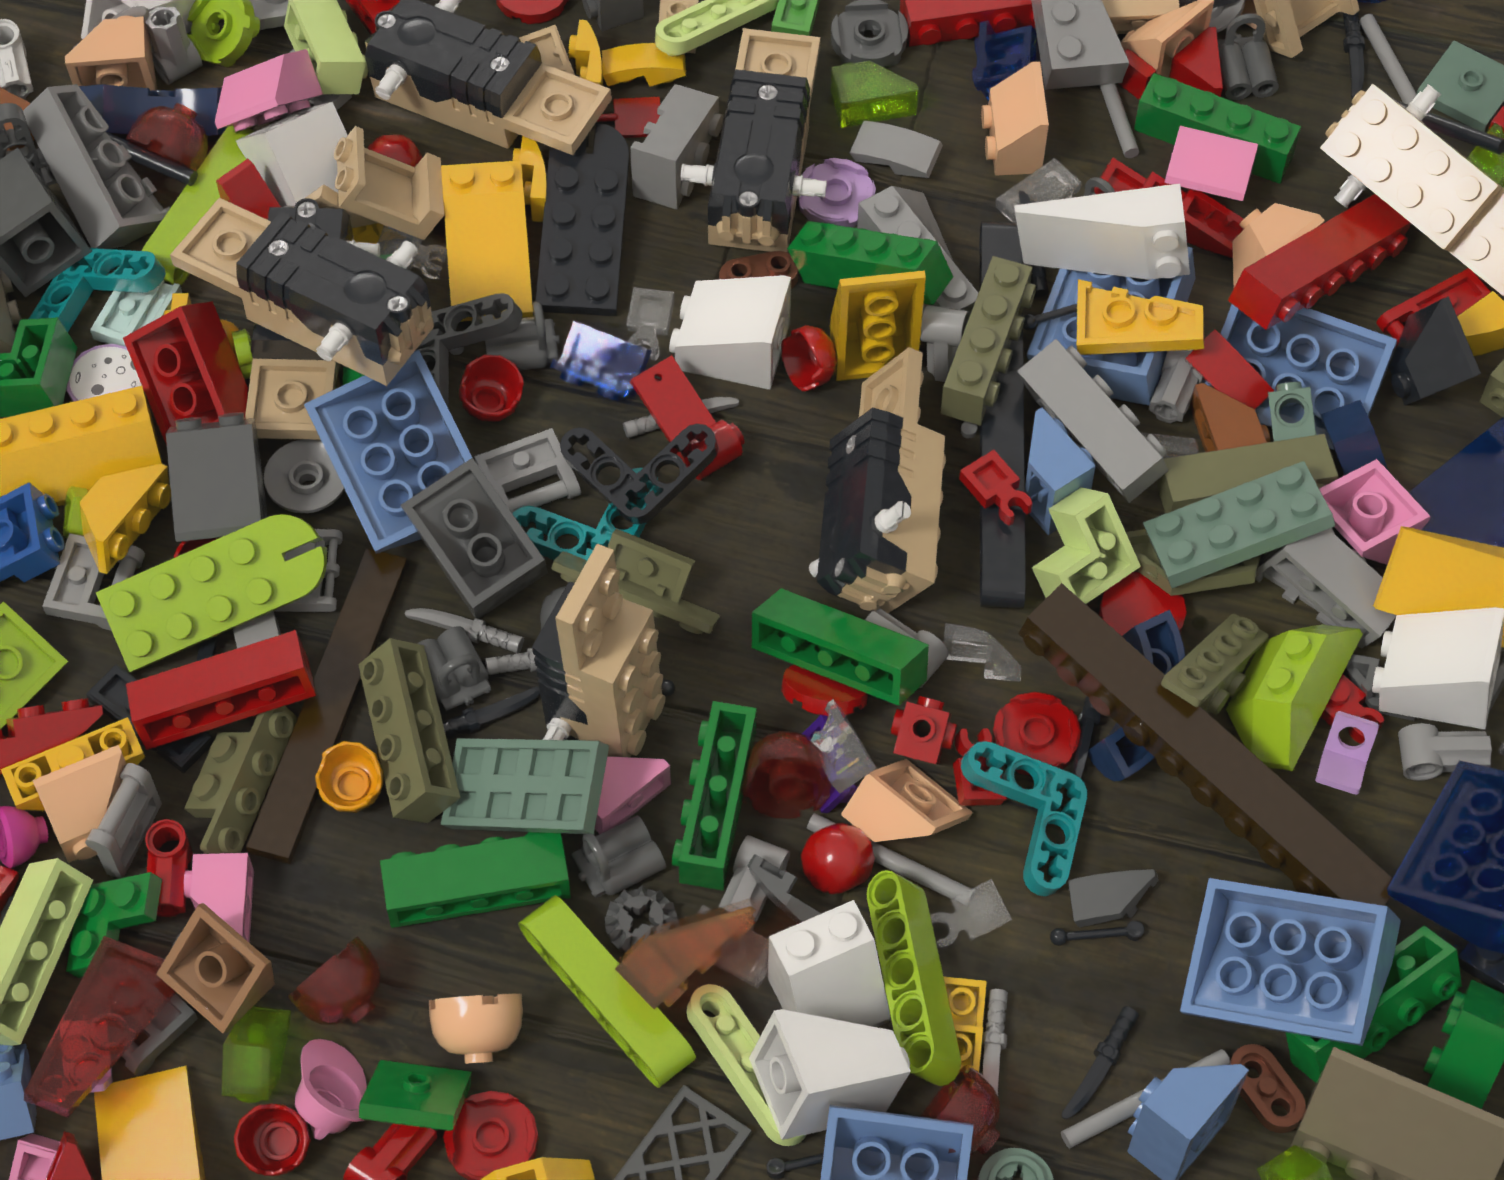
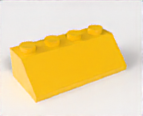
M143 386L0 419V497L30 482L43 494H49L57 506L65 505L66 494L71 486L86 488L89 491L102 476L163 464Z

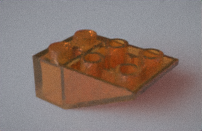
M749 898L651 927L618 959L615 970L653 1009L662 1002L667 1007H670L688 989L687 985L689 982L686 980L688 976L696 969L701 974H704L722 956V949L719 947L729 937L735 942L738 941L756 923L754 921L755 917L752 915L756 912V903Z

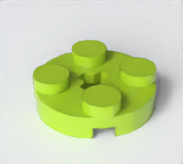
M196 0L189 11L187 20L192 22L191 34L187 33V36L196 47L201 60L224 67L232 66L244 54L252 38L256 37L260 30V20L255 16L250 0ZM221 19H223L224 27L221 30V32L218 33L220 30V26L218 23Z

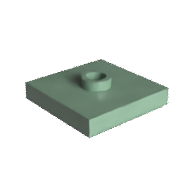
M1454 40L1416 93L1423 92L1427 84H1429L1441 94L1436 99V104L1432 108L1469 127L1485 132L1493 118L1504 106V65Z

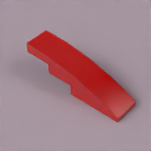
M1114 157L1100 176V178L1107 181L1113 187L1115 192L1172 185L1164 183L1165 179L1153 171L1145 178ZM1095 187V194H1104L1100 188ZM1189 189L1185 193L1181 190L1187 243L1233 258L1232 241L1243 231V228L1239 225L1243 218L1202 191Z

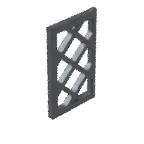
M683 1085L613 1180H626L634 1176H639L640 1180H647L646 1174L674 1170L675 1180H683L681 1168L708 1164L710 1170L705 1180H718L752 1134V1130L690 1090L687 1085ZM685 1100L698 1108L699 1122L673 1126L672 1117ZM707 1115L713 1119L707 1120ZM726 1127L737 1134L725 1151L713 1153L709 1129ZM702 1131L706 1154L679 1159L675 1135ZM668 1137L672 1160L644 1165L643 1156L657 1138Z

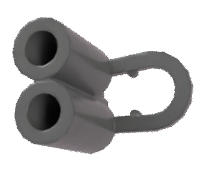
M1248 13L1234 18L1227 27L1226 38L1218 40L1222 83L1225 95L1230 100H1241L1251 93L1256 97L1264 98L1273 95L1279 88L1268 44L1262 40L1266 29L1265 21L1257 14ZM1254 23L1257 25L1256 31H1253V36L1242 37L1241 34L1235 33L1236 29L1243 24Z
M533 302L534 317L522 318L518 328L507 335L485 340L487 355H501L515 363L519 371L543 368L548 363L557 362L559 360L557 344L560 341L559 335L555 336V323L552 319H544L540 302Z
M463 627L449 628L437 640L426 639L417 643L424 645L437 702L442 704L445 711L463 703L467 706L472 705L474 698L492 691L488 683L489 673Z
M638 815L597 836L584 834L581 849L571 854L581 872L578 874L581 882H587L592 891L591 894L595 898L604 894L615 895L666 869V863L660 849L651 840L644 822Z

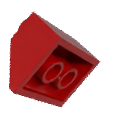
M213 301L180 306L123 337L166 446V432L170 427H176V420L200 417L202 424L219 422V415L239 412L244 413L245 418L249 389Z

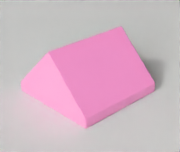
M1180 126L1164 183L1180 184L1181 187L1243 201L1251 177L1258 144Z
M1377 459L1319 489L1333 514L1336 525L1334 527L1361 557L1388 565L1401 526L1421 530L1431 517Z

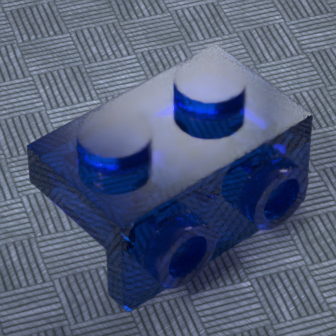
M988 20L980 22L979 37L975 38L977 67L973 68L972 77L976 89L983 92L988 102L992 87L1031 62L1036 61L1037 33L1032 25L995 33Z
M573 321L560 359H553L550 367L561 371L560 379L578 386H583L584 381L598 386L597 394L620 401L621 396L635 397L637 392L630 383V380L645 371L652 350L580 321Z

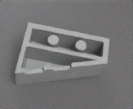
M675 84L657 109V114L660 115L657 123L648 122L644 127V134H648L643 143L635 141L630 150L633 196L677 210L683 196H690L694 187V182L681 181L682 164L705 165L710 149L709 142L712 136L718 137L723 125L724 116L719 114L718 96Z
M1332 528L1269 551L1260 560L1256 576L1258 582L1263 577H1266L1286 590L1282 597L1294 604L1297 599H1300L1320 613L1316 619L1324 625L1360 629L1363 635L1357 646L1361 649L1381 637L1396 618V615L1375 609L1373 606L1383 577L1369 566L1366 559L1361 557L1356 550L1350 549L1340 540Z

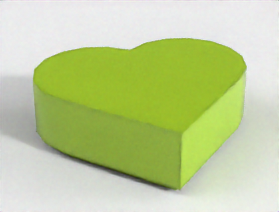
M246 329L233 331L231 333L240 370L244 379H250L253 357L250 349L251 339L249 332Z
M71 486L67 491L63 523V536L67 539L69 533L83 536L80 501L88 493L86 488Z

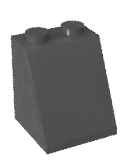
M16 148L0 159V268L23 296L27 297L91 253L92 250L58 197L19 148Z
M241 412L219 415V422L203 424L200 417L183 418L176 420V427H170L166 432L176 542L223 537L268 517L255 418L245 419L244 413Z

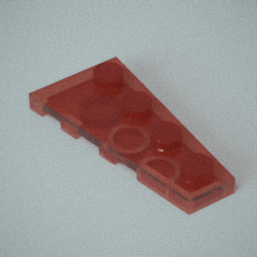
M104 936L24 1091L23 1100L69 1117L175 995L176 992L156 975L165 959Z

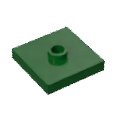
M380 1060L360 1101L359 1118L451 1131L454 1129L471 1087L472 1072Z

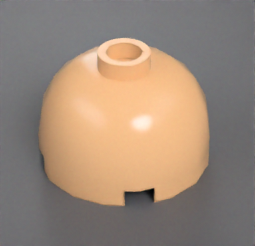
M497 994V997L475 995L429 1000L430 1024L435 1039L447 1052L464 1055L465 1064L493 1062L492 1053L507 1049L517 1039L522 1027V994Z

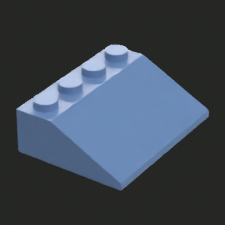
M1187 247L1190 275L1147 280L1059 269L1043 313L1077 304L1078 279L1092 282L1094 288L1112 291L1113 287L1127 289L1129 295L1150 299L1153 296H1160L1187 302L1196 279L1193 248ZM1077 312L1039 323L1027 352V358L1031 360L1055 339L1065 349L1072 345L1077 350ZM1168 351L1081 356L1087 363L1083 368L1091 378L1098 374L1113 391L1114 394L1109 398L1150 406Z
M1232 304L1221 331V335L1245 358L1274 391H1277L1276 385L1288 382H1301L1302 388L1310 387L1316 435L1325 434L1329 449L1332 450L1334 449L1320 414L1361 400L1369 417L1397 345V339L1306 308L1297 311L1288 322L1280 321L1265 330ZM1204 379L1202 380V383H1204V384H1206V385L1212 387V386H1211L1209 383H1207ZM1268 397L1255 411L1260 424H1265L1272 428ZM1288 403L1280 411L1281 419L1287 423H1296L1304 415V409L1298 403Z
M417 350L410 356L387 386L364 375L304 404L376 554L422 539L401 508V504L472 458L420 351Z
M1209 878L1180 1012L1363 1046L1392 966L1401 920L1388 906Z

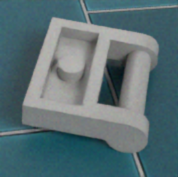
M552 428L474 456L475 462L512 514L523 506L538 507L565 496L571 499L581 495L577 478L572 468L565 461L561 453L560 443ZM554 474H558L560 481L509 500L505 494Z
M69 533L59 560L60 564L57 565L42 606L45 614L93 623L103 629L111 630L101 605L94 604L97 596L95 592H98L104 573L99 572L84 536ZM133 545L129 547L127 555L122 560H118L119 566L112 585L132 577L135 570L142 566L145 557L143 550Z
M127 763L120 775L122 783L98 828L92 829L85 841L88 847L97 852L106 874L118 879L124 878L162 805L151 774L143 767L132 763Z

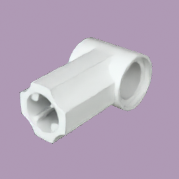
M0 19V87L22 99H26L27 95L33 92L26 59L27 52L17 24L8 19Z

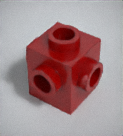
M919 696L917 704L906 702L904 710L897 708L891 727V734L897 736L893 753L939 765L943 748L951 750L957 730V724L950 722L952 714L943 711L945 702ZM923 721H927L931 726V731L926 737H920L917 732L918 725Z

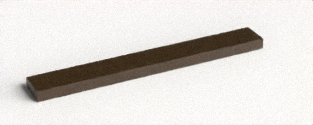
M366 548L313 682L316 696L305 699L247 843L248 853L291 864L319 793L315 775L320 766L322 754L326 749L339 743L362 684L358 664L376 649L407 570V558L384 552L376 554L374 550Z

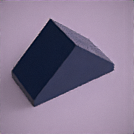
M1361 400L1320 414L1344 476L1376 459L1388 470L1374 428Z

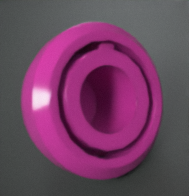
M0 806V860L8 868H13L28 861L36 852L39 844L48 842L47 825L42 816L34 818L26 810L17 809L14 806Z

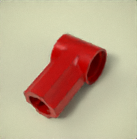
M159 820L151 825L145 837L148 849L147 873L151 872L162 878L157 915L160 917H176V915L186 911L184 874L185 871H188V864L192 859V846L181 824L175 820ZM174 840L179 842L178 846L170 852L159 851L160 847L167 841Z
M393 1123L373 1147H365L354 1157L345 1171L343 1180H407V1173L438 1138L436 1131L432 1128Z

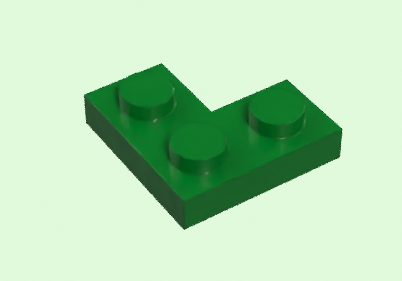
M148 872L91 885L74 923L66 972L80 978L114 971L120 928L156 921L162 878Z

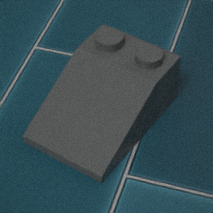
M473 458L401 504V508L448 580L477 619H480L548 573L545 559Z

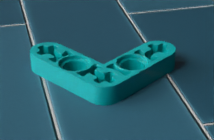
M90 248L92 250L91 253L53 278L29 319L58 317L68 332L93 290L149 292L159 286L166 275L165 268L155 255L148 251ZM115 267H118L114 272L108 274ZM70 295L66 300H64L63 302L59 303V302H60L62 299H64L66 296Z
M634 468L632 470L637 474L643 468ZM648 481L646 484L649 491L653 490L655 496H659V492L655 490L651 481ZM645 496L640 500L637 499V505L632 503L634 499L632 497L629 500L632 508L644 509L646 507ZM609 504L595 529L534 506H523L513 512V516L521 526L527 527L530 522L536 523V529L530 528L526 534L542 556L555 560L564 551L587 561L597 544L608 547L612 533L617 529L612 525V520L620 515ZM646 523L634 524L629 529L621 531L640 537ZM543 534L548 535L547 541H544ZM564 534H572L579 539V543L571 549H562L555 542L558 537ZM587 542H591V549L587 548Z
M987 741L977 742L964 754L961 760L962 773L970 783L1038 809L1024 865L1023 879L1029 890L1036 895H1052L1066 883L1069 877L1087 800L1085 783L1073 773ZM980 756L986 758V765L990 767L986 772L980 769L981 763L977 760ZM1004 764L1008 766L1005 771L1000 769ZM1021 769L1030 773L1034 780L1033 789H1023L1016 783L1014 778L1015 770ZM1064 787L1067 789V796L1071 800L1064 805L1062 812H1058L1056 810L1061 806L1063 794L1058 790ZM1047 824H1056L1061 827L1065 834L1064 844H1055L1049 840L1045 832ZM1049 856H1053L1055 858L1050 861L1048 874L1053 878L1046 882L1043 880L1044 873L1039 869L1048 861Z

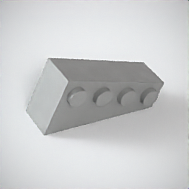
M1031 0L1045 90L1122 83L1129 61L1102 0Z

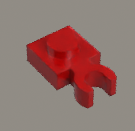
M995 450L990 451L960 470L959 480L985 509L996 503L999 507V517L1006 525L1014 524L1015 514L1010 510L1009 507L1011 506L1020 507L1027 515L1031 513V498L1025 492L1016 490L1019 488L1020 478Z
M1342 674L1320 717L1330 726H1332L1335 714L1338 711L1376 722L1379 725L1378 730L1382 728L1384 718L1379 711L1362 706L1366 699V694ZM1355 727L1348 728L1352 739L1362 744L1365 740L1363 732Z
M983 728L978 733V742H992V735L988 728ZM961 729L955 736V747L959 754L964 756L974 745L968 739L967 729ZM980 756L977 759L981 763L980 769L986 772L990 768L986 765V758ZM958 758L953 763L959 806L1001 805L1007 799L1005 796L970 783L964 777L961 770L962 758Z

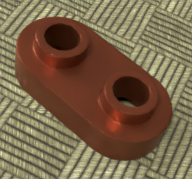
M772 251L727 261L720 269L719 279L784 275L791 277L792 289L798 281V269L790 253ZM742 273L745 274L744 276H741V277L735 276V275H737V274H742Z
M1248 1044L1237 1049L1229 1065L1242 1064L1246 1068L1252 1067L1256 1069L1259 1073L1257 1078L1246 1076L1239 1093L1260 1123L1268 1130L1276 1133H1286L1294 1130L1300 1124L1306 1110L1305 1099L1300 1090L1267 1048L1257 1044ZM1274 1105L1283 1106L1287 1111V1115L1277 1116L1273 1113L1271 1107Z

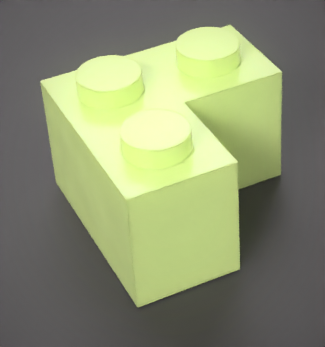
M1081 487L1048 509L1065 546L1032 567L1045 598L1062 583L1081 601L1087 604L1141 567L1108 493Z

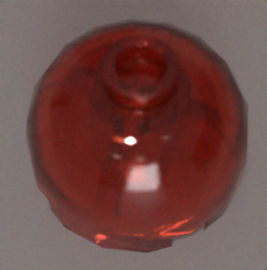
M175 103L173 109L165 106L147 109L139 115L126 137V140L130 141V143L195 171L198 170L208 154V136L204 127L195 121L197 113L180 103Z
M781 731L760 739L750 750L744 771L742 792L745 797L747 795L752 800V807L759 813L773 818L793 819L800 817V810H805L812 806L813 812L818 810L830 797L831 770L824 750L809 736L798 732Z
M358 936L349 942L343 951L333 955L304 980L295 991L287 996L297 1009L311 1021L321 1025H337L349 1018L353 1024H356L375 1007L370 999L379 988L381 974L375 957Z
M968 1064L959 1070L965 1077L958 1084L952 1081L948 1085L942 1086L920 1117L974 1124L970 1156L977 1150L984 1155L1000 1136V1132L995 1128L1001 1115L1000 1100L989 1081ZM949 1149L948 1153H954L956 1151L954 1149Z

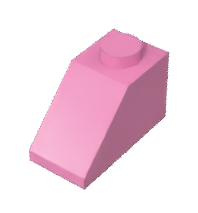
M607 756L595 830L601 834L625 822L670 786V765L664 759Z
M248 853L193 854L192 871H185L184 874L185 897L191 898L195 909L201 903L206 904L250 943L254 870Z

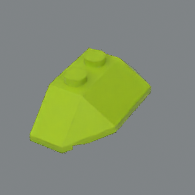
M1321 624L1288 630L1268 639L1255 653L1244 674L1247 676V680L1237 696L1231 698L1226 711L1244 746L1267 767L1293 771L1363 635L1360 629Z

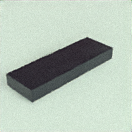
M116 664L86 693V696L93 705H102L103 712L115 722L128 717L136 737L141 741L131 720L126 688L127 683L137 681V679ZM204 731L151 749L184 774L209 749L214 741L212 736Z

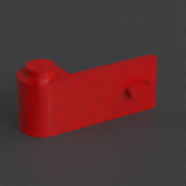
M672 355L630 380L633 388L669 443L682 430L693 424H704L714 432L719 447L718 454L695 479L702 480L742 455V445L745 444V440L739 428L734 423L728 424L724 420L715 422ZM693 439L690 442L692 451L697 448L703 452L707 448L705 439L701 442ZM681 452L677 453L685 463V466L689 467L691 464L687 456L683 458Z

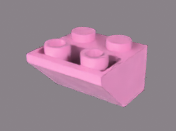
M307 49L280 55L225 77L215 118L217 129L233 125L235 132L255 125L261 126L281 119V115L292 114L310 108L309 100L323 95Z

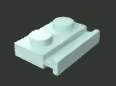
M163 280L159 286L149 292L113 291L90 329L93 339L106 344L126 346L123 337L164 315L165 310H171L172 293H182L180 285L176 283L170 285L164 283Z

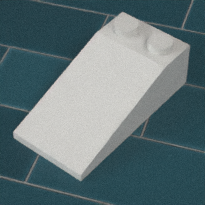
M1180 184L1014 205L1023 264L1147 280L1190 275Z

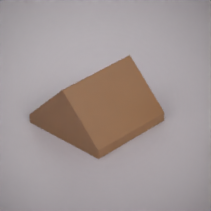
M204 903L196 907L156 974L223 1034L228 1032L275 985L271 961Z

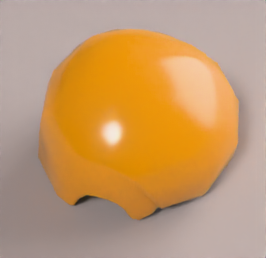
M343 741L323 752L315 780L319 794L325 803L338 812L357 813L376 801L382 790L384 775L378 757L373 751L362 743Z

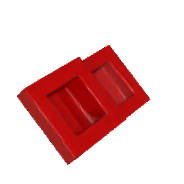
M1216 329L1204 339V349L1193 350L1185 358V361L1214 389L1255 410L1268 398V392H1274L1262 376Z

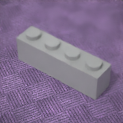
M77 84L47 87L23 112L28 127L91 248L110 249L123 247L154 232L170 210V207L163 209L154 197L153 193L157 189L148 177L141 180L128 162L132 156L123 145L120 146L117 142L111 140L105 132L109 127Z
M891 186L859 202L858 229L863 228L870 231L894 233L938 242L953 274V278L933 306L965 310L969 312L970 316L978 292L954 263L924 193ZM923 304V313L927 306L926 304Z
M1055 339L1017 372L1035 402L1040 407L1043 406L1052 418H1057L1063 423L1074 443L1079 448H1085L1091 454L1097 469L1130 503L1168 471L1163 459L1167 452L1152 434L1145 438L1138 431L1136 426L1140 422L1125 404L1118 408L1109 397L1114 393L1098 374L1094 378L1087 374L1083 369L1087 363L1081 354L1072 345L1065 349Z

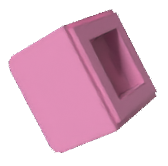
M29 1134L19 1139L9 1180H45L60 1141L36 1134Z

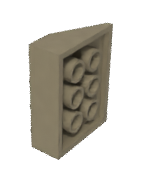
M1333 1047L1309 1098L1305 1113L1297 1128L1291 1146L1300 1149V1153L1309 1160L1318 1163L1330 1162L1344 1168L1346 1174L1356 1180H1495L1504 1161V1119Z

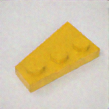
M1078 279L1077 351L1081 355L1204 349L1203 306L1160 296H1153L1150 299L1129 295L1127 289L1113 287L1112 291L1094 288L1092 282Z

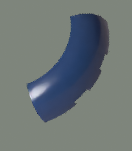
M106 84L79 86L109 127L105 131L107 133L151 136L221 135L227 128L217 129L215 124L222 88L150 91V88Z
M1170 610L1134 626L1122 635L1128 643L1164 675L1185 657L1182 638ZM1118 723L1115 724L1111 732L1103 740L1090 748L1087 754L1093 765L1106 778L1114 782L1122 781L1154 758L1143 746L1132 743Z

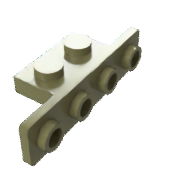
M615 529L610 538L608 548L614 550L616 570L620 571L619 593L623 595V599L653 610L654 617L662 618L666 616L679 621V625L689 632L695 634L705 632L710 634L717 625L720 615L681 599L695 560ZM563 551L554 560L551 569L561 573L560 577L563 580L575 583L587 560Z
M1231 614L1164 675L1161 685L1193 706H1200L1208 714L1211 712L1217 715L1224 707L1229 696L1235 698L1247 680V676L1242 672L1249 658L1265 644L1269 636L1260 630L1252 620Z
M286 706L258 714L250 732L217 733L184 807L195 818H212L200 844V849L205 854L241 853L298 719Z

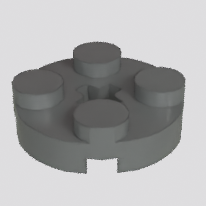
M857 0L846 5L845 12L841 13L838 17L836 14L831 26V43L835 53L840 56L841 64L844 67L850 69L858 67L876 69L885 66H895L900 62L901 55L907 46L908 24L904 15L899 10L897 15L894 11L888 9V3L881 0ZM865 30H872L873 35L878 36L867 38L863 35Z

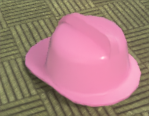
M324 1039L309 1041L302 1048L301 1052L302 1079L295 1095V1108L298 1114L310 1124L313 1138L321 1140L328 1133L335 1134L344 1131L352 1122L364 1121V1119L359 1118V1105L366 1091L367 1084L363 1068L356 1058L344 1047Z

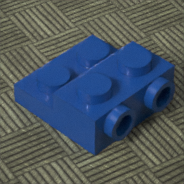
M30 482L0 497V582L13 575L26 582L60 564L58 552L64 549L65 544L61 534L53 526L52 519L59 515L57 504L49 494H43Z

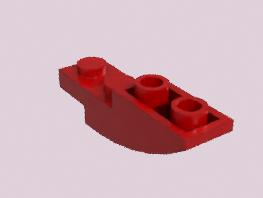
M88 698L61 702L63 710L45 713L44 705L17 709L18 717L6 719L9 736L3 737L2 729H0V774H2L1 769L77 738L103 715L102 705L89 706Z

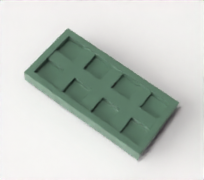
M1304 461L1143 522L1147 536L1171 588L1178 587L1336 526L1333 514Z
M457 738L452 764L460 799L443 811L441 825L450 829L594 834L609 745L600 741Z

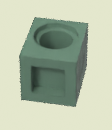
M1288 382L1276 385L1277 391L1268 392L1274 441L1316 435L1310 387L1302 388L1301 382ZM1288 403H1298L1303 407L1304 415L1296 423H1287L1280 417L1282 407Z

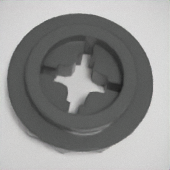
M643 885L631 891L624 889L618 898L610 901L605 917L606 932L612 944L620 951L633 956H649L663 950L673 940L678 924L673 902H670L661 890H649ZM650 908L649 921L653 925L642 924L638 929L635 928L632 933L634 924L633 918L629 914L632 915L634 913L640 916Z

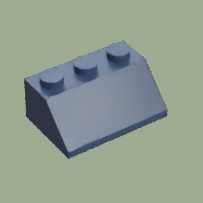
M1242 1064L1173 1068L1163 1081L1155 1077L1139 1097V1101L1142 1103L1136 1109L1133 1115L1136 1120L1128 1130V1133L1132 1135V1139L1127 1152L1160 1179L1179 1180L1229 1120L1249 1070Z
M830 1105L820 1180H967L974 1124Z

